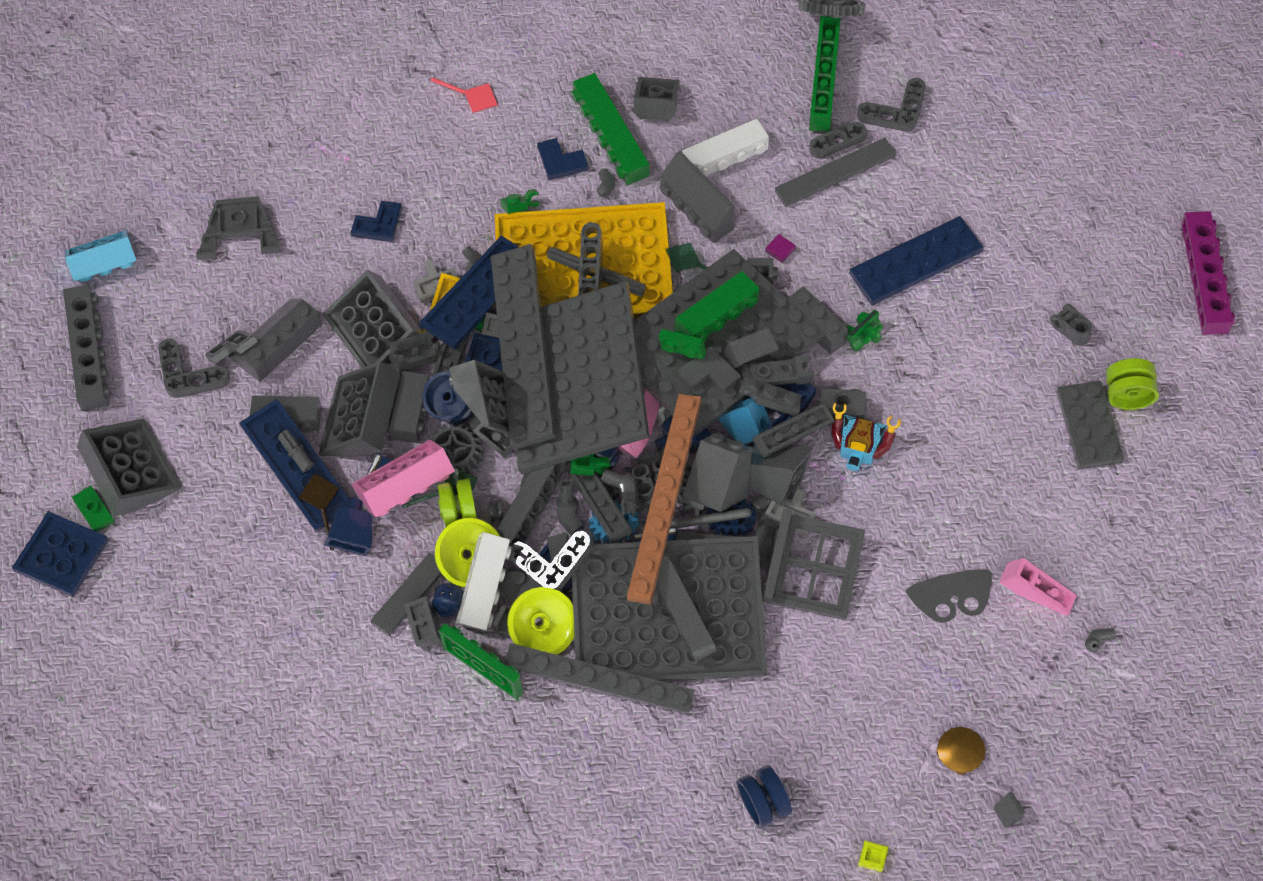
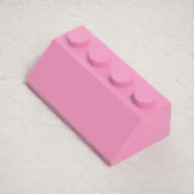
M429 439L351 485L368 511L373 516L380 517L389 513L390 508L397 504L407 503L411 496L426 492L430 489V485L447 480L455 470L443 447Z

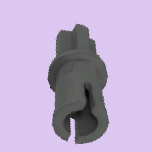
M284 430L279 434L278 439L288 451V457L293 458L302 473L311 469L314 463L303 450L304 446L299 445L289 430Z

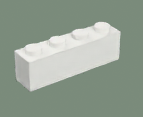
M755 119L684 149L682 153L707 177L737 162H743L751 156L762 154L768 150L769 136L758 119Z
M485 532L479 534L456 625L478 631H486L487 627H491L494 618L491 610L493 604H497L500 595L497 587L499 582L503 581L506 571L503 568L505 559L508 560L511 553V546H508L510 539Z

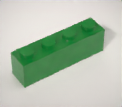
M741 271L677 316L674 330L677 333L701 338L705 341L711 333L720 331L729 320L738 318L743 310L752 308L758 302L760 288Z

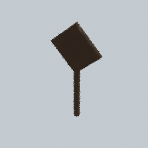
M314 473L299 498L321 511L327 535L330 528L325 509L339 490V487Z

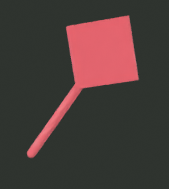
M431 78L432 82L465 94L472 113L497 106L489 83L464 90L436 78Z

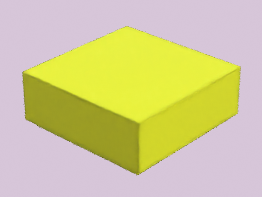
M865 840L858 866L882 872L889 847Z

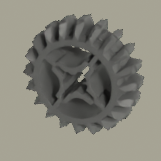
M452 422L451 427L443 424L442 430L435 428V435L429 434L428 440L430 439L443 447L455 472L450 474L454 481H456L458 476L465 479L466 473L473 475V469L479 470V463L483 462V441L477 434L472 432L470 426L464 429L462 422L458 427H455V424ZM455 446V452H454V457H453V456H452V451H454V450H453V447Z

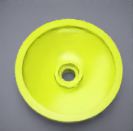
M475 518L459 519L449 524L440 533L435 545V561L440 573L452 584L465 588L480 533L485 532L500 537L498 532L485 521ZM464 550L470 552V558L467 559L463 556Z
M536 587L525 591L514 601L509 610L507 626L512 642L516 645L558 655L570 645L574 638L573 604L563 593L553 588ZM538 617L542 620L539 626L535 624V620Z

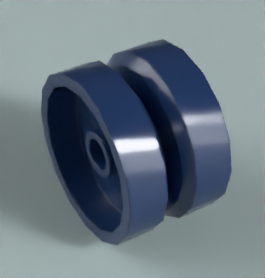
M445 371L435 374L425 384L422 393L423 405L427 413L436 419L448 423L460 424L461 422L468 421L474 413L450 385V372Z
M770 765L757 769L755 778L747 774L736 780L744 806L758 828L762 829L772 824L773 815L778 819H782L792 814L791 803L785 788Z

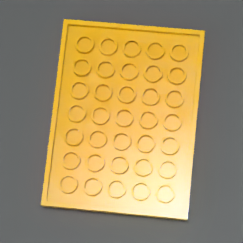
M665 202L494 214L496 240L502 235L518 247L532 244L534 247L541 307L578 296L579 271L548 259L547 252L550 247H555L580 257L581 230L589 222H594L601 228L603 235L602 267L646 284V292L643 296L631 293L634 319L639 318L673 293ZM592 233L588 238H594L597 234ZM591 253L587 258H593L596 254ZM604 281L601 283V289L612 286V284Z

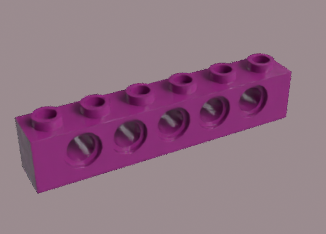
M1211 211L1185 212L1181 227L1202 335L1228 334L1231 326L1235 324V314L1230 309L1231 294L1227 293L1226 289L1228 279L1227 275L1223 274L1224 259L1219 254L1220 239L1219 237L1216 238L1215 234L1217 229L1216 220L1212 219Z

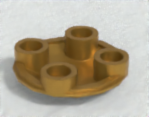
M955 727L943 733L938 741L936 752L944 766L959 775H964L980 766L984 760L986 749L984 741L978 733L969 728Z

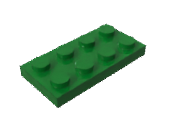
M444 623L439 629L443 649L518 701L523 694L518 670L511 665L505 666L497 655L492 652L488 654L482 650V646L473 639L469 641L457 627L452 626L451 628Z

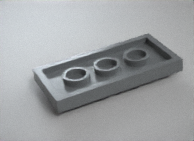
M1102 381L1057 387V396L1078 469L1123 463L1124 456Z

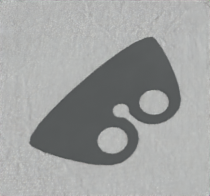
M978 569L938 576L912 585L906 590V594L922 612L940 623L950 621L956 614L955 605L950 601L951 596L958 597L957 604L961 612L970 616L977 615L984 610L989 598L992 580L991 571ZM968 597H973L977 599L979 606L974 611L967 610L964 607V600ZM946 604L950 608V614L947 617H939L935 612L937 605Z

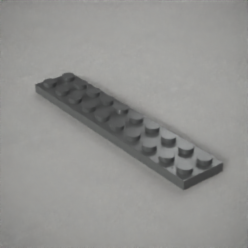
M532 244L491 256L510 445L514 450L556 438L535 249Z

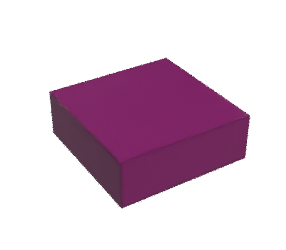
M778 234L765 248V252L783 263L796 249V245Z

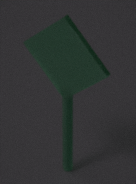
M691 243L666 249L675 272L695 267L703 270L708 268L700 263Z
M453 467L455 472L451 473L444 483L449 482L452 485L454 496L458 495L456 486L458 480L469 478L471 490L473 491L478 477ZM439 491L402 504V507L406 508L438 496Z

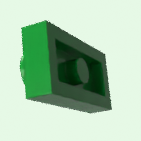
M662 329L658 335L662 350L669 353H678L689 358L702 360L706 355L704 340L701 338Z

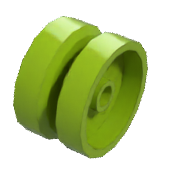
M1130 358L1113 363L1107 368L1105 374L1106 383L1109 387L1108 400L1113 407L1123 410H1136L1150 406L1158 400L1159 389L1156 382L1157 374L1154 363L1145 359Z
M469 478L458 480L456 484L458 495L455 496L452 485L449 482L437 484L440 497L438 503L445 528L452 522L457 521L460 516L462 518L477 519Z

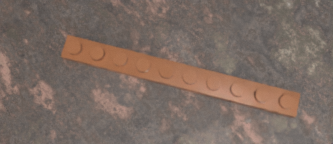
M678 395L627 594L628 601L644 604L652 603L702 403L700 396Z

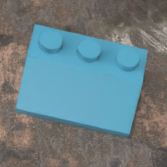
M127 230L65 250V259L74 282L79 280L80 283L91 280V276L99 273L100 276L113 272L112 269L121 267V269L131 267L133 262L136 261Z

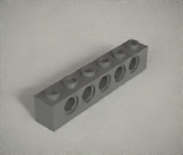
M89 284L63 289L77 402L82 411L108 406L107 397H110L111 393L108 383L105 384V378H108V371L102 361L106 359L104 347L100 346V341H103V334L101 328H98V323H101L100 313L95 308V305L99 304L97 293L92 292Z

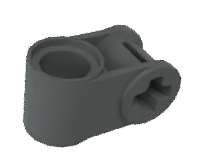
M1071 304L1064 305L1062 311L1050 317L1052 326L1073 344L1083 346L1089 342L1092 324Z

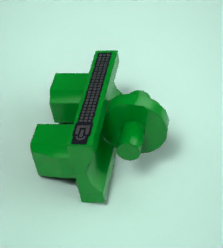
M873 310L870 314L862 311L856 319L858 323L856 327L846 326L848 328L847 340L850 342L852 350L857 352L870 341L878 343L881 340L880 332L883 325L879 320L880 314L878 311Z

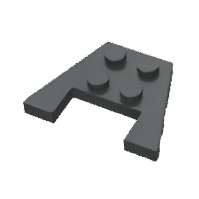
M259 196L216 200L208 220L206 233H203L201 246L196 252L198 260L217 258V240L260 236L262 254L281 252L280 244L270 225Z
M567 532L547 537L551 560L548 561L550 564L569 541ZM567 556L563 559L562 564L564 567L567 561ZM542 563L532 565L534 573L539 572L542 568ZM522 568L507 573L505 571L503 581L498 584V588L510 607L525 591L536 587H544ZM556 569L561 574H564V571H562L561 569ZM552 576L550 578L551 582L556 584L557 580L555 577Z

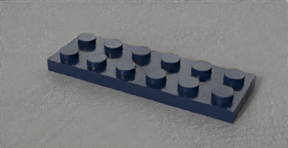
M959 216L851 268L849 274L872 306L983 252V246L962 217Z
M501 235L420 321V327L455 350L484 319L486 313H489L496 306L491 256L518 248V246Z
M275 399L239 422L244 433L315 532L324 528L321 511L299 498L314 473L339 487V490L325 509L328 523L333 522L340 506L348 507L350 499L278 399ZM284 430H289L299 445L304 446L303 450L314 463V466L308 471L302 473L293 458L288 457V451L278 439L279 434Z

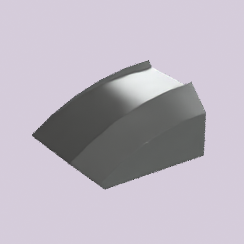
M639 77L634 95L633 113L641 120L669 121L675 116L680 80Z

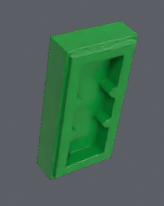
M92 486L72 496L74 503L92 530L98 532L115 522Z

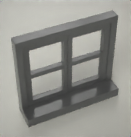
M783 509L763 602L846 620L865 530L792 515L793 510ZM795 529L821 534L815 561L789 556ZM825 535L851 540L845 568L820 563ZM787 565L813 570L807 598L781 593ZM817 571L843 577L837 605L811 599Z

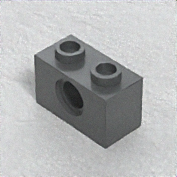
M836 387L821 388L820 403L824 402L832 417H835L836 414L833 411V405L836 402L835 410L837 412L844 410V406L838 404L845 403L847 405L842 418L848 415L864 419L866 392L858 389L843 390Z

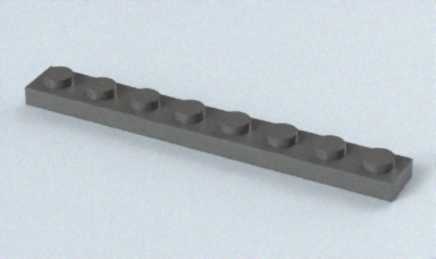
M512 643L509 644L504 662L505 666L511 665L520 672L685 714L690 712L695 692L694 689Z

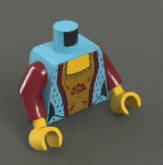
M836 402L834 403L833 411L836 414L833 417L835 422L832 423L831 436L835 447L841 450L840 457L848 459L846 467L849 470L858 471L861 463L870 465L874 459H879L890 450L896 435L894 431L902 424L900 418L896 426L891 425L893 415L888 417L887 425L848 415L842 418V414L846 411L845 403L842 412L835 410Z

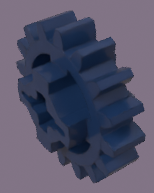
M745 498L723 510L722 512L748 508L751 510V516L709 523L710 531L716 530V535L737 536L740 534L745 537L746 531L752 532L753 526L756 524V510L752 509L753 504H746ZM707 508V514L720 512L712 508Z

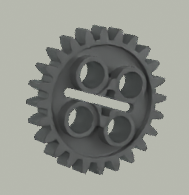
M799 0L800 11L809 12L813 15L844 18V16L865 14L866 3L860 0Z
M657 447L654 448L653 453L646 450L645 456H638L639 460H630L632 467H625L626 472L632 474L637 483L638 501L636 509L638 513L644 510L648 515L665 447L662 448L661 452L658 451ZM688 461L686 463L677 499L678 501H682L680 495L684 493L691 472V467ZM652 466H653L654 472L656 473V476H655V477H656V480H655V478H654V476H653V474H652V471H651V467H652Z

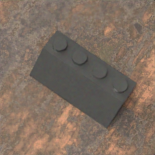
M678 151L660 176V190L663 195L669 196L672 199L675 207L678 210H682L692 224H696L700 228L705 238H709L715 243L734 230V205L681 151Z
M290 299L252 334L258 341L256 344L242 354L232 352L229 358L258 382H261L322 325L318 311L303 299Z

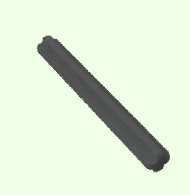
M555 247L549 248L547 252L548 259L579 271L580 257ZM602 267V281L612 285L627 281L631 293L643 296L646 292V284ZM594 273L588 274V275H590V276H592V277L595 276Z

